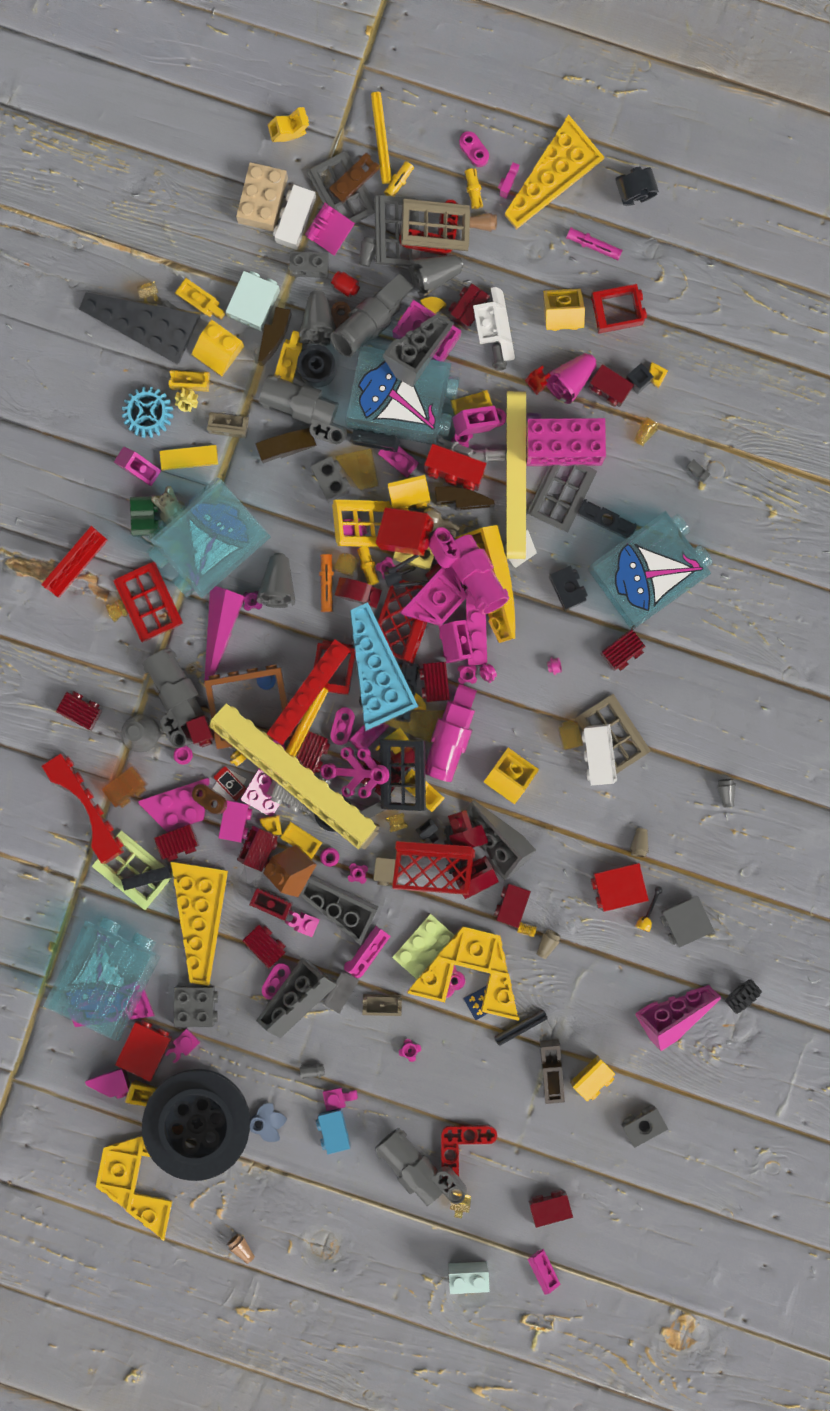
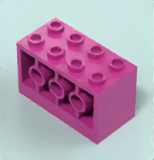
M605 418L527 420L526 466H602L606 457Z

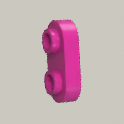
M470 131L464 132L459 139L460 148L474 166H485L489 161L488 150L475 133ZM470 138L472 142L467 143L465 140ZM481 153L483 157L478 158L476 155Z
M347 707L340 708L335 715L331 740L336 745H345L351 736L355 715ZM343 714L349 715V719L347 721L342 720ZM339 732L344 733V738L341 740L337 738Z
M279 963L273 967L262 986V994L266 999L272 1000L291 974V969L287 964ZM280 969L285 971L284 976H279L278 971ZM270 986L275 987L274 993L268 991Z

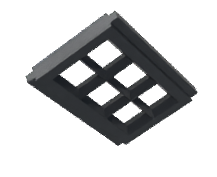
M381 739L380 765H384L389 771L388 781L381 784V809L426 811L425 741ZM391 747H401V763L391 762ZM404 747L414 748L415 763H404ZM391 767H401V783H391ZM405 767L415 768V783H405ZM391 787H401V803L391 802ZM405 787L415 788V803H405Z

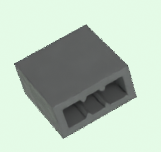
M695 895L661 911L663 915L660 917L664 927L668 926L670 931L668 937L672 945L676 944L679 948L715 932L699 896Z
M176 986L174 988V1027H213L215 1022H218V1011H215V1003H218V991H215V986Z

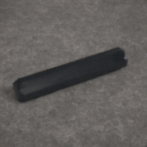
M540 1010L494 1037L495 1041L501 1046L547 1020L548 1016L544 1010Z

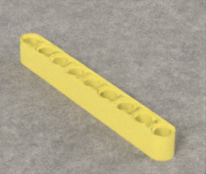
M507 391L506 559H526V391Z

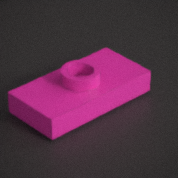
M384 722L365 731V726L363 725L348 741L358 750L369 748L389 726Z
M544 1249L538 1250L528 1258L544 1295L550 1294L561 1285Z

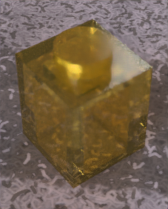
M572 721L561 723L562 727L558 728L563 751L583 746L578 723L573 724Z

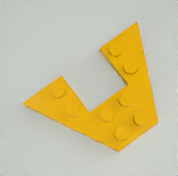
M462 926L407 990L408 994L445 1003L454 965L490 973L481 1012L519 1021L511 980L505 962L506 958L499 935Z
M174 1126L172 1130L174 1133L180 1134L183 1132V1126ZM143 1136L104 1147L95 1187L107 1194L111 1200L118 1203L127 1213L143 1223L146 1228H149L164 1241L173 1200L135 1193L142 1156L150 1157L144 1145Z

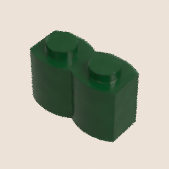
M152 496L130 497L131 534L133 537L156 536V531H159V520L155 519V512H159V508L152 502Z

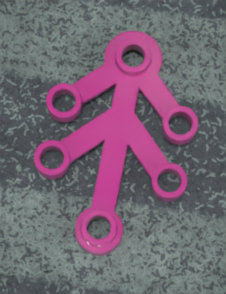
M345 747L341 750V756L354 769L338 768L334 764L329 763L321 767L320 773L327 780L336 776L354 777L341 790L345 797L354 795L355 788L364 778H371L365 786L358 790V795L361 798H367L371 795V790L377 784H384L388 781L389 771L384 765H377L370 757L371 753L368 748L359 749L357 756L360 760H364L371 770L365 769L354 757V750L351 747Z

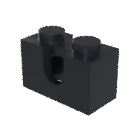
M571 565L549 575V579L564 611L586 602V597L588 596L584 586L580 587L577 581L580 579L576 569H572ZM572 583L575 589L573 592H567L564 585Z

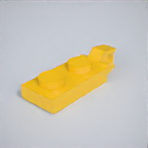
M187 278L183 280L175 291V295L205 316L211 317L213 314L220 320L225 316L224 311L218 307L220 303L216 298Z
M294 330L291 339H286L283 343L275 371L276 375L281 376L280 379L292 383L297 370L298 356L302 352L303 343H299V332Z

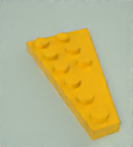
M569 114L505 212V217L516 230L604 160L601 152Z
M171 862L189 980L193 984L209 986L228 871Z

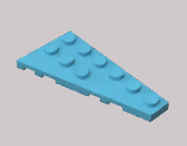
M368 602L350 610L365 731L418 707Z

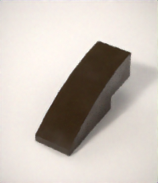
M276 307L273 324L264 325L258 357L260 366H264L283 341L290 324L291 309Z
M310 428L285 433L255 443L262 463L280 457L282 459L317 446L314 437L310 433Z
M435 487L436 504L456 503V511L492 508L495 505L493 499L472 490L457 487Z
M559 1039L540 1041L545 1104L563 1103L565 1098Z

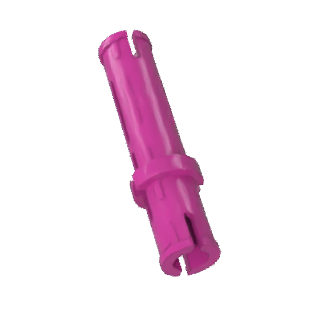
M572 227L566 239L581 244L583 248L586 246L617 261L623 249L590 236V233L585 234Z

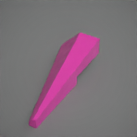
M214 585L210 586L204 681L209 680L208 676L215 675L245 598L240 594Z

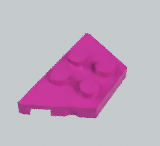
M442 567L401 611V614L441 626L467 598L464 588L461 586V581L453 567Z
M206 778L140 800L138 803L166 832H170L204 820L205 808L194 801L192 790L198 784L209 786L210 779ZM202 790L199 792L200 797L203 794Z

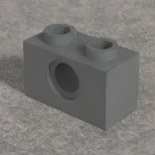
M651 1105L643 1108L641 1114L625 1118L623 1120L625 1123L621 1124L634 1148L668 1130L658 1109L655 1106L651 1107ZM643 1120L649 1123L645 1130L639 1129V1123Z

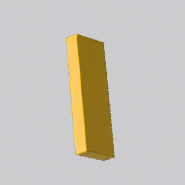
M216 445L159 451L162 471L219 465Z

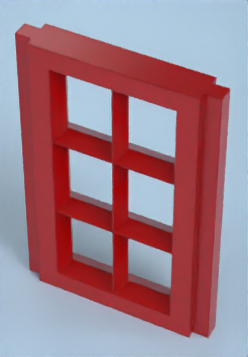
M155 561L113 580L142 643L183 624ZM148 572L154 586L145 590L139 576ZM135 578L141 592L132 596L126 582ZM157 590L163 604L153 608L147 594ZM144 596L150 610L140 614L134 600ZM165 608L171 622L161 626L155 612ZM152 614L158 628L148 632L142 618Z

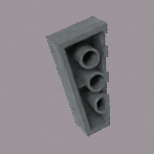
M313 875L310 876L300 893L303 899L321 911L330 921L338 925L341 930L349 934L360 945L379 907Z
M302 958L256 1022L269 1033L281 1038L334 989L337 984L315 965Z

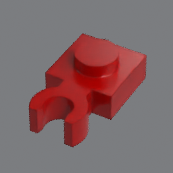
M543 365L532 371L525 380L536 395L543 391L548 384L546 380L550 378V373L547 375L543 373Z

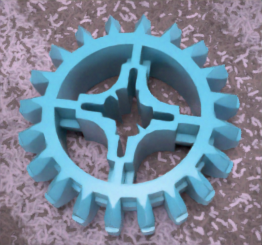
M142 387L141 393L138 389H135L136 395L133 396L130 393L129 397L131 400H124L125 404L128 405L122 407V410L126 412L122 414V417L127 419L124 421V424L126 426L130 425L129 431L135 430L134 434L136 436L141 433L142 437L146 438L148 433L149 437L153 438V432L160 436L159 430L162 429L165 432L167 429L164 425H171V422L167 419L173 418V414L168 413L173 411V407L168 406L171 404L170 399H166L167 395L165 393L161 394L160 389L154 392L153 387H150L147 392L146 388ZM144 399H154V400H155L154 402L151 401V402L148 403V404H144L143 402H141V400H144ZM161 404L162 416L159 420L156 417V411L159 409L158 406ZM137 405L140 411L137 419L134 421L133 410ZM143 408H144L145 410H146V409H148V410L150 409V412H151V415L153 416V418H152L150 415L147 416V414H145ZM146 421L154 423L152 426H141L140 424H144Z

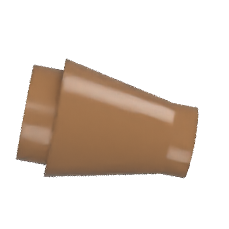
M491 212L470 216V228L492 232V230L497 228V215Z
M237 1234L227 1243L229 1250L246 1264L255 1258L244 1236Z

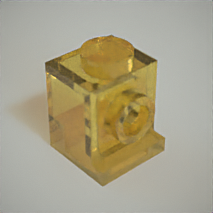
M342 553L339 555L334 569L336 572L353 578L360 560L351 554Z

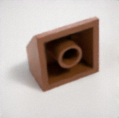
M294 845L272 856L263 874L281 893L299 897L317 864L300 846Z

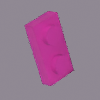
M398 447L397 453L385 450L378 452L381 458L406 478L419 465V462L401 447Z

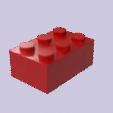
M432 444L424 465V472L430 478L438 479L440 477L445 479L447 484L453 486L459 484L463 486V489L478 491L487 463Z

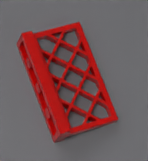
M90 526L41 585L60 598L106 544L108 539L93 526Z
M402 579V581H399V583L409 582V581H406V580H403V579ZM391 586L378 624L394 657L414 664L428 622L415 618L408 619L404 615L406 621L396 625L393 616L399 614L405 608L402 607L399 598L409 594L412 600L411 592L417 589L422 590L424 586H410L413 587L411 589H408L406 586L407 591L398 596L394 591V587ZM397 600L400 609L390 613L388 609L389 603ZM390 618L394 627L384 631L382 627L383 621ZM408 624L411 629L410 633L402 637L398 628ZM396 630L400 639L390 644L386 634ZM402 642L404 646L402 655L396 654L392 646Z
M396 841L395 849L397 853L392 884L393 889L469 895L473 858H475V850L471 846ZM401 855L409 856L413 860L405 868L400 864ZM423 857H428L431 863L422 869L417 862ZM442 858L447 859L450 864L441 871L436 863ZM460 860H468L467 867L460 872L455 864ZM416 864L421 872L412 878L407 870ZM432 866H435L440 873L433 879H430L425 872ZM454 867L458 875L449 881L444 873ZM405 873L410 881L405 885H398L399 877ZM424 874L429 882L423 887L418 886L415 881ZM443 876L448 883L442 888H437L434 882ZM460 877L465 881L464 890L456 889L453 886V883Z

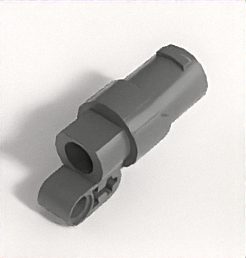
M398 274L373 297H366L349 313V318L330 334V340L334 348L343 356L351 357L370 339L374 340L390 325L391 318L400 311L399 302L414 287L401 274Z
M276 374L267 376L259 399V403L263 407L291 414L294 419L311 424L310 433L317 439L336 445L346 440L348 433L345 427L333 423L339 406L338 402L323 398V391L306 384L300 386L280 379L281 376ZM318 425H321V429H323V430H328L329 428H331V429L329 430V432H327V431H321V432L319 433V432H318V428H316V427H317ZM334 430L341 432L342 438L340 440L334 437Z
M166 648L143 661L145 673H149L160 693L158 697L168 713L162 717L161 725L171 744L176 748H181L193 743L186 722L202 717L205 714L196 700L199 693L191 679L186 678L175 658L177 657L176 653L171 648ZM181 734L184 736V742L180 739Z
M396 1128L375 1147L377 1156L380 1159L383 1158L397 1174V1180L409 1194L415 1192L426 1206H429L442 1194L454 1204H459L464 1200L467 1187L458 1175L448 1166H442L437 1170L425 1154L421 1155L406 1138L407 1134L400 1128ZM446 1175L448 1176V1179H446V1178L442 1179V1178H441V1176H443V1177L446 1176ZM459 1189L462 1195L456 1196L452 1190Z

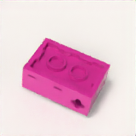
M413 300L406 312L400 316L397 326L392 331L393 337L401 339L407 332L417 329L423 322L436 314ZM452 326L431 359L432 363L441 367L461 337L460 329Z

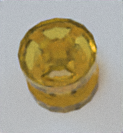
M117 599L112 605H106V609L114 622H117L122 616H128L120 599Z
M404 813L386 818L390 825V833L408 827L407 823L404 822Z

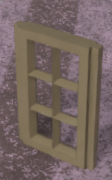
M403 199L401 245L468 251L470 205ZM409 210L424 212V222L409 221ZM428 212L444 214L443 224L429 223ZM448 214L462 215V226L447 224ZM409 224L424 226V236L409 235ZM428 226L443 228V238L428 237ZM447 228L461 229L462 240L448 239Z
M614 694L576 717L575 720L582 731H584L585 727L592 726L587 718L595 713L603 724H607L600 710L607 705L610 707L616 719L608 724L611 727L619 722L627 733L625 737L618 740L611 730L612 738L615 741L613 749L618 746L626 760L618 765L615 762L617 774L651 752V750ZM628 739H631L638 750L637 753L630 757L621 745Z

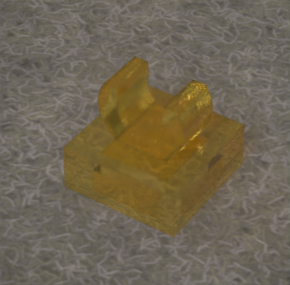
M155 281L137 287L139 297L143 298L144 302L148 303L147 298L149 296H153L155 301H158V295L156 294L158 289Z
M465 1195L464 1200L459 1204L450 1202V1210H455L454 1217L462 1218L463 1212L469 1213L471 1196Z

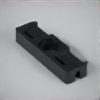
M584 499L578 511L580 517L627 540L632 537L637 527L636 523L632 525L633 523L621 517L619 518L620 515L604 507L600 509L601 507L589 501L586 502L587 499ZM609 514L613 519L612 523L604 524L602 516Z
M404 662L401 672L415 698L416 680L420 666L415 663L411 666L409 662ZM411 710L395 717L394 720L410 722Z

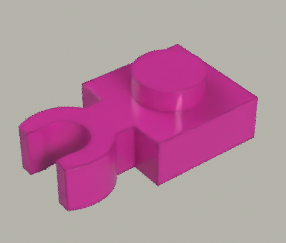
M513 162L506 178H502L499 183L500 196L507 199L519 171V164Z
M289 911V914L293 915V920H285V924L294 927L293 930L312 937L320 919L303 912L299 915L294 911Z
M187 1028L173 1041L176 1047L170 1048L165 1055L168 1056L171 1052H174L176 1058L172 1062L176 1063L180 1059L181 1053L187 1056L201 1041Z

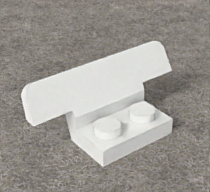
M493 287L491 288L493 302L473 305L480 344L499 341L504 361H511L515 359L504 294L501 289Z

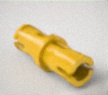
M404 161L397 174L392 176V181L383 193L386 196H395L399 189L405 186L406 179L414 170V166ZM403 174V177L401 178V180L398 182V184H397L396 186H394L395 183H396V182L398 181V179L400 178V176Z
M475 168L465 170L468 186L466 190L469 193L471 208H482L483 202L480 192L482 188L478 181L477 170Z
M360 547L357 549L361 562L360 568L365 574L367 584L375 585L379 583L375 562L371 558L369 547Z

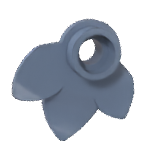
M272 1103L260 1106L257 1114L250 1118V1131L254 1134H260L261 1138L267 1142H277L280 1140L277 1129L281 1128L287 1121L283 1114L273 1112L274 1106ZM255 1121H261L262 1126L256 1127Z

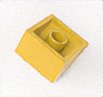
M581 289L543 291L546 330L557 331L560 329L576 330L584 328L585 307Z
M211 319L200 334L191 355L222 377L242 351L244 344L239 338Z
M425 475L388 483L392 508L409 511V508L416 507V509L426 508L427 504H430Z
M508 747L488 774L484 783L515 804L539 769Z
M597 1055L570 1083L588 1102L590 1099L594 1100L601 1093L599 1090L604 1085L607 1087L613 1082L615 1073Z

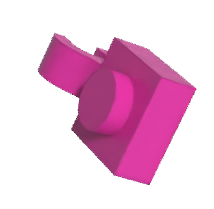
M340 1087L323 1091L326 1111L345 1108V1101L357 1100V1090L343 1093V1089Z

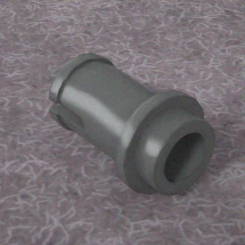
M501 345L493 346L494 363L492 367L496 371L505 370L507 362L503 359Z
M694 459L686 467L698 478L699 482L704 483L711 475L708 469L705 470Z
M318 1062L317 1065L300 1066L301 1078L317 1076L321 1078V1076L325 1075L324 1064Z

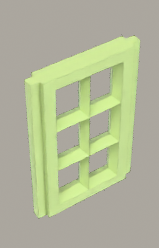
M121 831L117 836L122 840L124 847L132 854L126 861L120 856L116 857L123 864L117 872L107 864H101L99 859L95 861L92 867L141 908L146 910L172 878L161 880L157 886L152 883L147 884L153 889L147 898L136 888L124 891L121 881L123 878L120 874L125 867L135 875L140 874L129 865L135 856L147 865L142 873L165 866Z

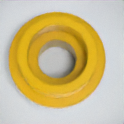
M236 750L230 755L232 759L229 762L238 766L247 758Z

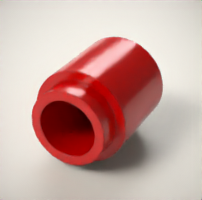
M338 271L331 281L336 290L349 298L352 295L356 296L360 290V286H358L359 281L345 272Z

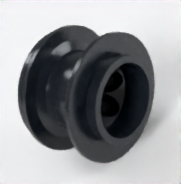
M206 1069L185 1070L165 1080L149 1098L142 1118L143 1141L151 1159L169 1175L187 1181L207 1180L227 1171L242 1155L250 1133L249 1108L240 1089L224 1075ZM199 1099L207 1100L208 1107L206 1109H199L197 1107ZM180 1104H186L189 1107L187 1114L182 1115L178 1112ZM213 1113L221 1115L222 1120L220 1123L215 1124L211 1121L210 1117ZM198 1117L200 1118V1122L203 1123V1125H199L198 1128H195V1124L192 1123V1120H196V1118ZM176 1123L183 1126V1132L180 1134H176L172 1130V1126ZM209 1132H213L216 1135V1140L213 1143L205 1140V1135ZM190 1137L195 1138L197 1141V1145L194 1148H189L186 1145V1140Z

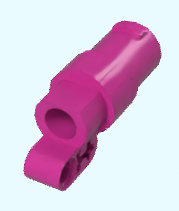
M440 527L435 530L429 539L430 550L440 566L443 568L453 567L461 583L467 586L474 598L476 609L482 614H488L502 607L509 600L508 591L501 586L493 572V564L485 550L479 549L472 535H465L454 541L446 528Z
M459 684L453 702H447L443 717L438 718L430 740L433 743L425 764L426 775L442 781L452 782L461 754L465 753L473 731L470 725L475 710L471 707L477 692L476 689Z

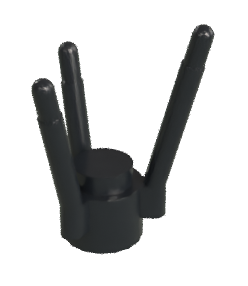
M414 555L384 572L387 586H393L396 589L406 586L426 585L429 581L399 583V581H402L401 575L414 571L416 567L413 566L402 571L398 569L418 558L419 555Z

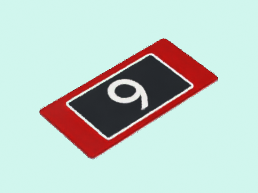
M226 766L213 777L235 801L247 789Z

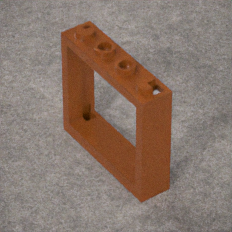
M277 664L265 666L266 670L258 671L257 667L246 669L247 673L239 674V671L228 672L226 677H220V674L208 676L209 680L204 682L211 719L217 714L213 685L276 675L283 711L288 705L282 667L277 668ZM214 731L217 749L233 747Z

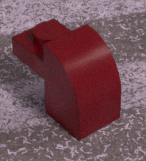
M340 577L334 595L361 604L368 602L371 608L377 609L382 590L361 581Z
M466 810L448 816L454 833L449 838L454 845L471 846L474 848L488 843L482 824L472 827Z

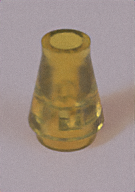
M646 417L640 424L634 442L644 446L658 431L659 424Z

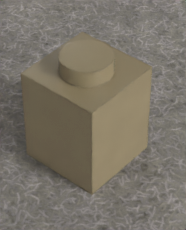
M376 857L373 881H377V885L389 886V882L393 883L396 859Z

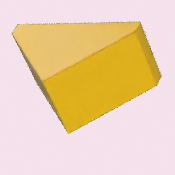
M135 1080L131 1083L125 1103L146 1107L149 1098L157 1087Z

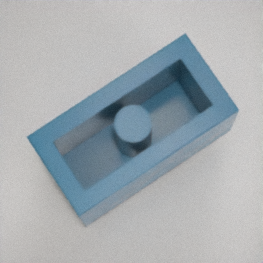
M342 1108L319 1113L316 1125L318 1131H322L321 1146L323 1150L327 1151V1155L350 1149L351 1144Z

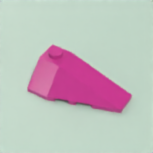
M707 985L688 991L686 995L678 998L673 996L669 997L668 1001L659 1004L658 1002L651 1003L636 1012L635 1015L649 1039L662 1051L678 1041L721 999V996L711 986Z

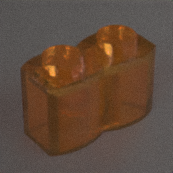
M132 766L107 784L102 791L115 808H124L131 803V797L134 795L138 797L146 791L145 787L148 783L136 767Z

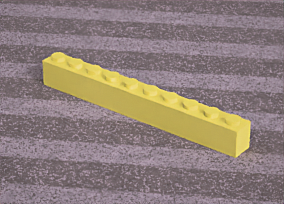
M226 703L211 719L209 727L358 850L372 835L377 826L374 825L370 818L364 817L357 807L347 803L341 794L330 789L329 785L314 776V773L309 768L303 767L296 757L286 753L280 744L274 743L264 731L258 730L253 722L241 716L235 707H230Z

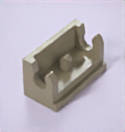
M210 412L207 431L209 434L246 438L249 417Z
M363 994L362 1015L401 1016L402 995Z

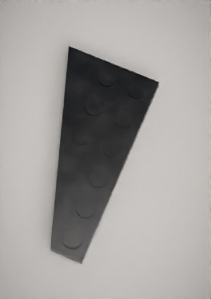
M90 291L85 293L79 310L176 364L180 363L201 316L199 312L174 309L142 301H132L127 298H117Z

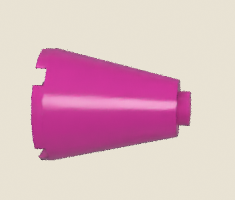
M583 353L548 372L550 373V378H548L547 387L558 400L563 398L566 400L565 404H571L596 369L595 357L591 354Z

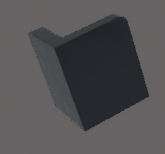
M642 363L626 376V380L634 384L632 389L637 394L648 386L654 378Z

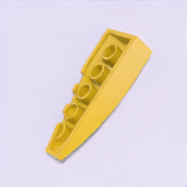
M498 526L482 527L455 537V539H458L465 535H472L479 549L485 550L494 566L493 572L503 589L508 591L509 600L502 607L488 613L490 618L488 622L499 643L515 639V610L512 583Z

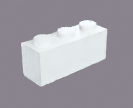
M293 185L292 190H288L286 201L288 202L285 208L282 207L279 216L281 218L280 224L275 226L273 232L276 243L298 250L316 200L314 191Z
M610 724L587 726L582 731V741L586 743L584 758L589 766V769H587V779L591 782V786L614 784L617 781Z

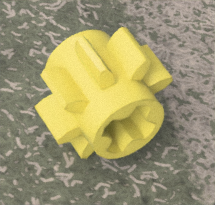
M182 388L181 393L176 392L175 406H178L181 411L191 412L192 407L197 408L198 395L192 389Z

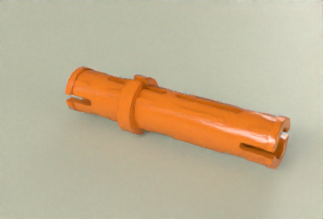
M321 554V572H319V576H321V612H333L332 576H334V572L332 571V554ZM326 565H327V581H326V570H325V566H326Z

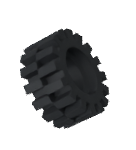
M748 979L742 985H739L737 989L733 990L725 1002L735 1014H738L750 1006L752 1002H755L756 998L762 993V990L752 979Z

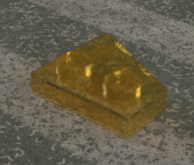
M371 448L335 456L359 490L379 486Z

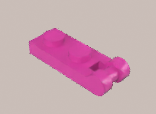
M375 926L353 959L345 963L344 970L355 978H361L391 936Z

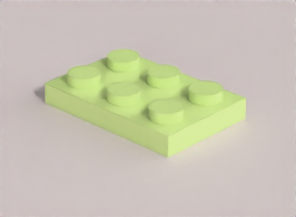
M430 914L392 958L418 979L452 939L454 934Z

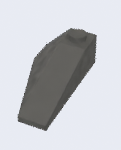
M436 314L423 322L417 329L407 332L401 339L394 340L384 352L383 358L395 377L413 387L454 323Z
M475 800L466 808L471 826L475 827L482 824L488 843L481 845L483 850H487L491 858L489 862L505 881L530 859L536 849L522 834Z

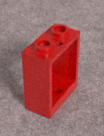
M637 284L592 292L591 301L598 334L643 325L645 319H647L645 307L642 308L643 293L641 289H638ZM632 294L637 319L607 325L602 300Z
M323 640L322 643L317 644L314 667L321 659L322 651L327 650L332 641ZM342 643L351 650L348 653L350 654L345 686L327 683L325 688L330 693L349 696L355 662V649L353 645Z

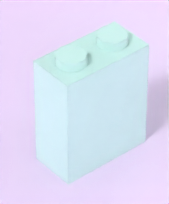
M244 271L227 307V317L262 332L280 292L277 282L269 278L264 280L253 271L249 273Z
M487 1261L448 1263L450 1294L490 1292Z

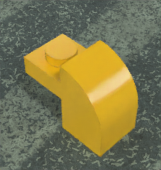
M298 107L289 116H276L267 124L272 142H286L306 134L305 129L309 126V120L304 107Z
M413 769L405 776V783H415V771ZM426 782V808L433 812L445 798ZM405 787L415 797V788Z

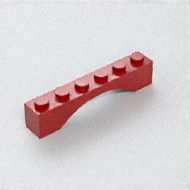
M336 639L332 642L267 732V735L281 745L284 744L351 651Z
M59 754L41 767L52 783L70 790L84 805L92 826L91 848L101 864H106L124 853L122 848L124 844L118 836L115 837L113 834L114 828L110 821H105L103 818L104 811L100 805H95L92 800L94 795L89 788L85 789L82 784L84 779L79 772L74 771L72 767L74 763L71 758Z

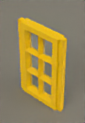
M333 500L332 508L337 546L378 547L375 543L377 538L375 526H380L381 522H374L373 512H384L385 507L392 508L390 501ZM341 511H352L353 521H342ZM357 511H368L369 522H358ZM343 525H354L355 536L344 535ZM359 525L370 526L371 536H360Z

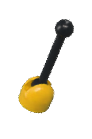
M661 887L655 888V895L646 916L639 918L635 927L650 932L652 921L649 917L659 894L663 891Z

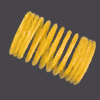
M520 922L517 933L522 932L523 935L527 934L530 937H534L537 927L532 926L531 928L529 924L527 929L526 924L524 927L523 922Z

